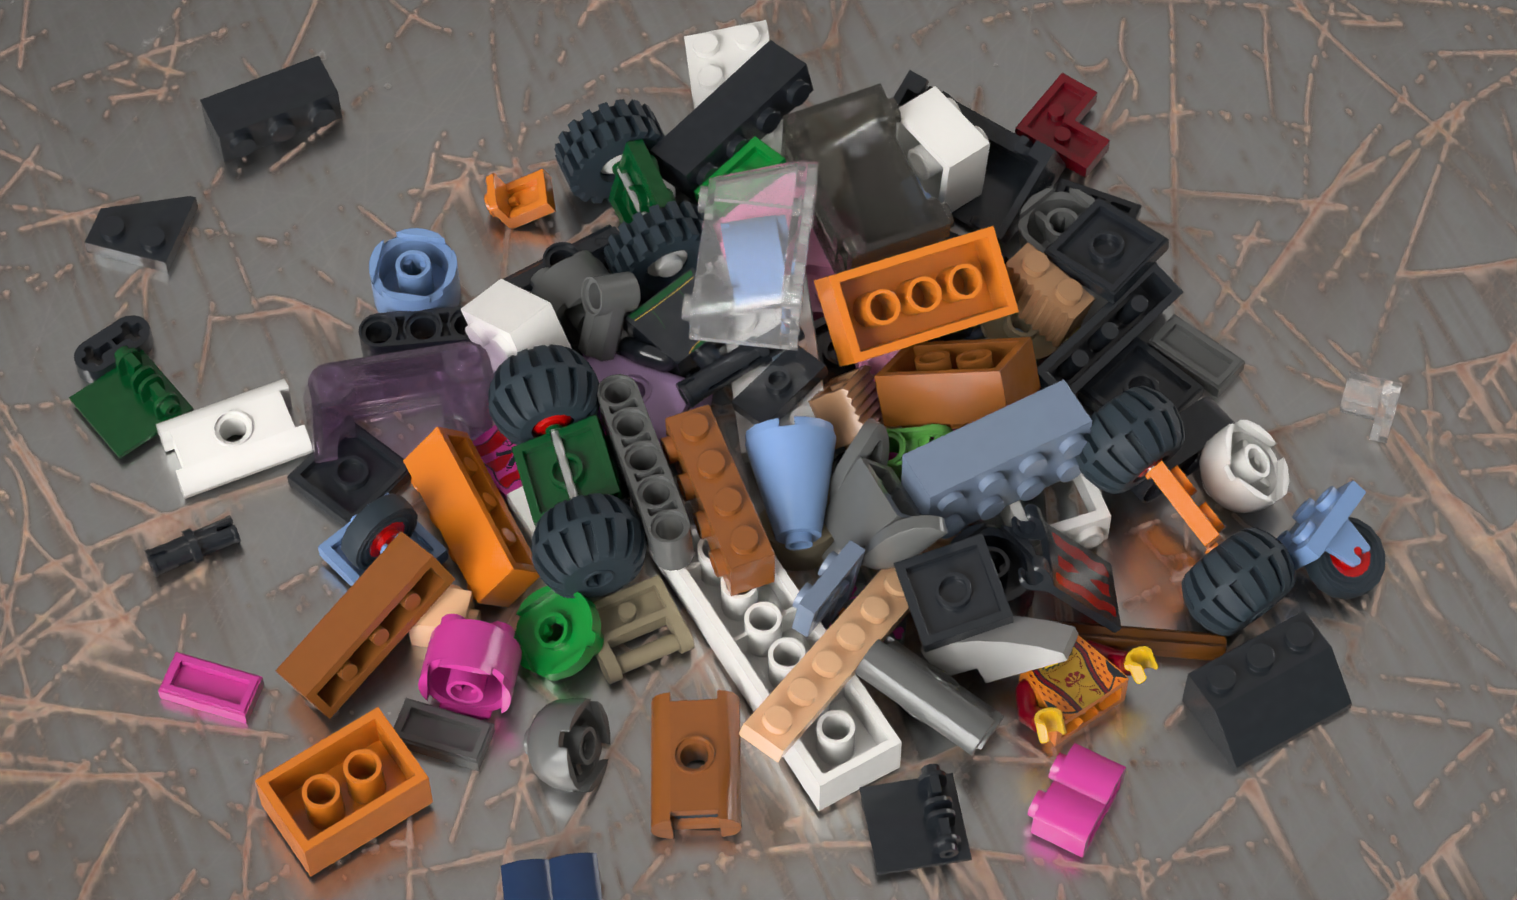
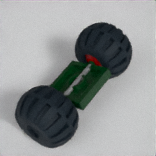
M551 344L548 347L540 345L534 346L533 349H524L517 352L516 356H510L499 365L492 376L488 390L489 413L498 430L508 440L516 444V446L511 448L532 520L536 526L531 546L532 561L542 581L560 596L575 598L574 593L580 592L589 599L591 597L597 598L623 588L624 585H628L636 578L642 569L646 556V536L638 515L623 501L625 498L603 426L597 417L599 410L597 396L599 380L589 362L578 352L562 345Z

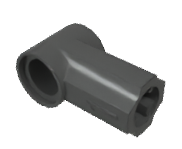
M629 271L590 276L583 280L581 299L586 314L578 349L585 357L596 358L599 361L613 360L615 353L618 352L626 314L629 311H634L640 302L638 281L634 274Z

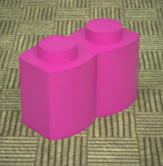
M1076 743L1073 744L1067 755L1060 752L1048 775V778L1054 781L1047 792L1038 790L1029 807L1027 815L1033 818L1031 833L1083 858L1123 784L1126 767Z

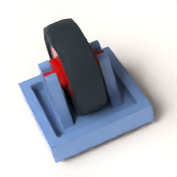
M1354 480L1337 489L1330 486L1315 501L1312 498L1304 501L1292 516L1296 521L1290 531L1286 530L1277 537L1287 548L1295 570L1305 566L1309 578L1319 590L1330 597L1345 600L1368 593L1380 582L1385 570V551L1379 536L1371 526L1358 518L1349 517L1366 494V491Z
M386 493L384 496L368 504L359 514L354 515L349 523L318 546L319 555L350 586L358 580L401 531L432 554L441 564L449 559L447 549L417 521L418 515L412 505L402 496L392 493Z

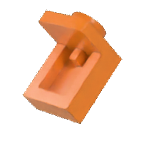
M540 169L507 184L495 173L486 176L487 193L484 195V201L487 210L493 217H498L511 230L556 212L552 177L544 169Z

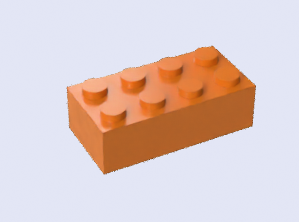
M994 226L814 280L839 366L855 364L1019 312Z

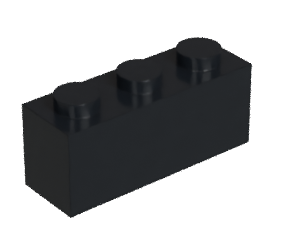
M320 56L310 58L200 100L206 127L224 162L237 157H245L255 150L276 142L287 141L295 135L316 127L327 126L332 121L342 118L338 91Z

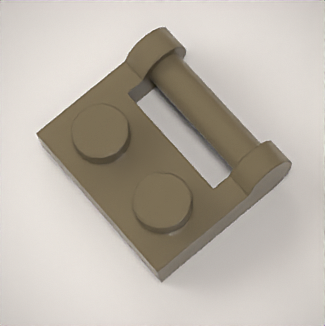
M660 575L593 602L600 615L601 632L604 636V645L595 656L609 684L622 680L624 673L675 651L683 654L695 648L692 635ZM667 625L671 632L666 636L616 657L611 650L613 647Z

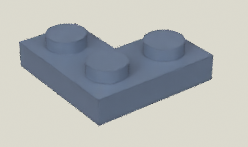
M850 540L839 554L832 551L827 556L818 572L820 578L814 585L806 583L794 599L792 606L797 611L792 625L793 629L808 638L820 622L825 629L830 625L852 596L865 549Z

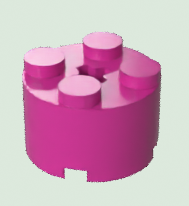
M458 614L443 616L441 623L432 631L418 682L421 695L427 701L429 695H431L440 702L439 708L480 720L491 718L492 711L500 708L501 714L508 710L522 658L521 647L514 638L515 630L509 624L499 621L487 623L466 619Z

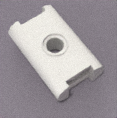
M284 378L156 424L165 452L175 449L182 469L176 470V474L185 499L313 452L305 425L295 427L287 409L292 407L289 387ZM232 435L243 436L242 439L235 442L226 441Z

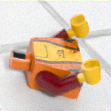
M1078 635L1067 661L1020 673L1019 684L1015 689L1018 719L1038 734L1040 743H1046L1050 739L1052 744L1057 746L1123 702L1126 697L1129 681L1127 676L1132 675L1134 681L1137 684H1141L1147 678L1143 669L1153 668L1157 670L1159 666L1154 654L1146 646H1139L1127 652L1091 640H1084Z

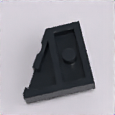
M185 196L101 208L84 242L87 253L168 273L198 209L196 197Z

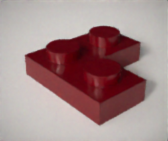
M1064 73L1059 75L1015 127V134L1020 137L1024 135L1033 144L1038 140L1051 147L1065 162L1066 168L1084 178L1089 175L1108 152L1110 145L1109 139L1079 123L1096 103L1098 92Z

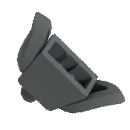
M873 418L867 419L839 461L831 478L830 503L825 510L824 524L834 538V541L822 554V558L824 561L832 551L839 554L851 540L865 549L861 565L876 570L895 568L894 563L919 555L941 537L948 534L943 517L922 515L892 467L887 466L889 436L886 427Z

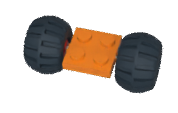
M1137 386L1113 398L1090 416L1092 420L1091 432L1084 434L1087 443L1082 452L1075 456L1082 475L1097 488L1112 494L1123 493L1146 478L1147 480L1152 478L1207 548L1204 552L1206 555L1185 574L1182 580L1184 601L1190 614L1207 630L1218 635H1233L1265 614L1293 589L1296 583L1294 563L1283 543L1272 534L1255 527L1245 528L1224 540L1219 533L1226 528L1206 501L1199 507L1193 501L1191 496L1198 491L1178 465L1171 470L1165 465L1181 449L1185 440L1183 421L1176 407L1168 398L1149 387Z

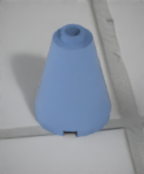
M794 416L795 425L779 426V418L770 419L756 424L746 431L745 448L776 541L785 544V547L789 550L808 549L822 535L836 445L834 426L823 419L806 416Z

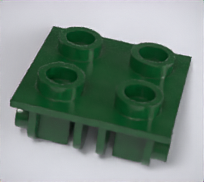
M127 345L120 347L115 352L116 367L69 397L70 401L119 458L157 435V423L194 410L143 350L139 352L136 348H130Z

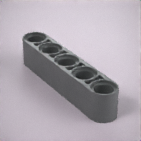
M610 375L599 383L597 392L603 427L635 512L643 524L646 541L653 560L657 566L664 570H680L688 566L694 557L690 521L636 382L627 375Z

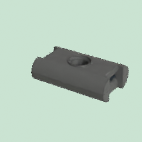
M889 635L884 642L878 639L871 646L855 671L856 675L898 703L910 715L929 725L970 755H973L977 748L981 750L1004 718V715L962 687L946 672L929 664Z

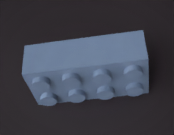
M1059 381L903 454L901 484L922 515L939 516L945 519L948 534L941 538H951L958 534L964 526L974 521L991 519L998 515L1004 507L1014 502L1031 500L1038 496L1044 488L1059 481L1068 482L1078 477L1081 472L1075 456L1082 452L1087 443L1084 434L1091 432L1092 420L1066 381Z

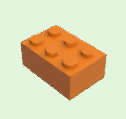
M376 707L255 780L262 807L310 877L433 803L429 777L379 707Z

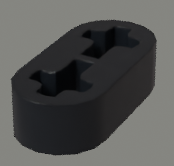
M125 316L82 342L74 353V361L80 377L84 381L92 383L116 367L114 354L122 346L127 345L130 348H136L139 352L143 350L148 354L153 347V336L148 322L140 316ZM131 333L132 336H139L140 339L133 342L130 338L125 339V336ZM95 357L97 360L103 359V363L97 366L93 362L88 363V360Z

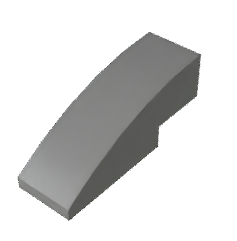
M1013 616L1014 622L926 653L923 646L920 650L929 664L936 666L950 676L977 668L985 683L1067 661L1079 634L1074 626L1043 619Z

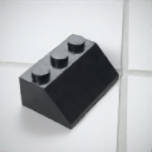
M1305 611L1298 613L1188 673L1182 698L1183 702L1235 772L1348 710L1352 705L1332 646Z

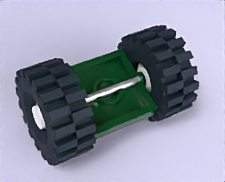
M619 99L615 101L614 106L609 107L608 103L605 102L598 105V111L592 113L590 109L581 113L583 119L580 121L573 119L568 124L570 131H562L558 137L560 143L555 144L554 150L557 154L555 155L556 160L575 196H579L580 200L585 202L590 198L593 203L601 204L604 198H607L609 203L611 202L621 225L618 226L620 233L611 234L609 237L610 245L604 248L606 255L604 258L611 273L629 271L634 274L640 287V301L644 304L692 267L699 277L708 273L706 265L711 263L716 268L715 263L719 262L718 257L722 256V249L701 208L697 205L692 207L691 203L683 201L678 207L672 190L666 187L659 173L658 162L650 152L665 137L653 111L645 103L641 106L638 100L632 99L627 105L624 99Z

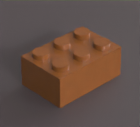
M1031 337L922 342L902 348L874 376L884 426H901L902 428L920 427L927 424H943L952 429L961 428L1030 396L1041 388Z

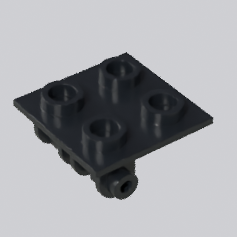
M928 764L921 768L922 774L917 779L859 788L877 875L972 860L953 773L946 774L945 771L940 770L938 764Z

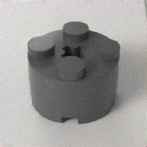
M587 250L579 251L574 256L556 263L551 268L545 267L538 270L530 281L533 287L531 293L551 303L571 348L581 356L583 354L578 349L586 314L581 299L583 280L590 276L611 274L604 264Z

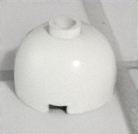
M1240 420L1234 424H1229L1206 442L1199 461L1201 479L1206 493L1222 507L1237 513H1249L1265 509L1287 494L1290 482L1288 466L1284 457L1277 461L1271 447L1277 444L1272 436L1260 425L1249 420Z

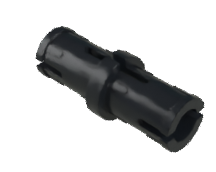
M228 515L224 519L195 531L188 528L181 531L182 536L152 549L144 550L148 563L153 568L154 576L157 578L161 574L192 561L197 565L204 562V556L235 543H240L241 539L235 524H232L233 519L231 516Z

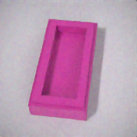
M176 652L158 693L161 699L247 724L263 689L264 681L262 676Z

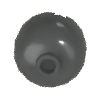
M1055 187L1046 188L1032 195L1023 205L1020 213L1018 238L1021 248L1029 242L1036 249L1044 253L1095 199L1073 188H1069V193L1055 192Z
M578 697L555 700L545 705L538 712L530 728L527 729L523 741L524 751L528 755L529 762L536 776L553 789L565 792H592L600 784L608 764V759L599 760L602 752V743L610 744L611 733L608 716L603 705L598 701H590L591 699Z

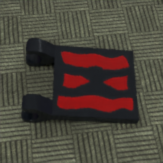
M1028 504L1024 508L1028 521H1021L1016 516L1011 518L1014 534L1024 539L1041 540L1043 556L1036 555L1032 558V566L1036 572H1027L1022 567L1018 569L1020 584L1029 590L1049 592L1114 633L1121 629V622L1111 564L1047 524L1041 510L1036 505Z

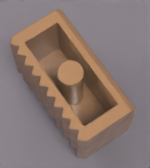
M1028 242L1005 264L1019 309L1017 313L1019 319H1025L1026 324H1032V330H1039V335L1045 336L1046 341H1052L1053 347H1059L1080 327L1096 298L1084 289L1078 281L1072 279L1048 259L1044 253Z
M868 365L830 379L823 386V389L818 391L808 401L815 418L828 421L834 426L836 435L835 449L844 446L845 450H847L867 419L873 418L878 422L883 419L876 383L873 381L875 375L870 373L872 367Z

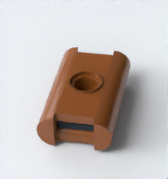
M717 690V699L672 701L670 692L652 698L651 832L655 836L674 839V830L720 828L722 837L731 836L741 831L740 698L737 694L726 690ZM694 760L706 762L699 768L686 767L688 763Z

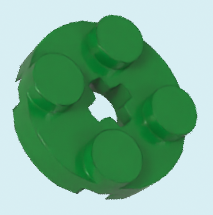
M545 586L530 594L520 605L516 613L520 618L517 622L514 638L521 647L522 658L520 664L524 668L550 681H558L582 670L592 657L601 651L604 645V636L601 632L599 612L587 596L576 592L574 593L575 598H565L556 594L550 587ZM554 623L564 626L563 634L558 641L548 640V637L553 634L551 626Z

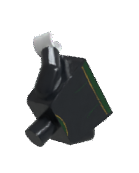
M713 264L706 265L708 273L701 277L692 267L626 316L628 332L632 337L623 329L619 349L616 354L626 357L636 364L661 372L672 370L678 376H684L697 365L701 369L723 356L719 349L729 339L728 327L733 321L731 294L726 285L717 277Z

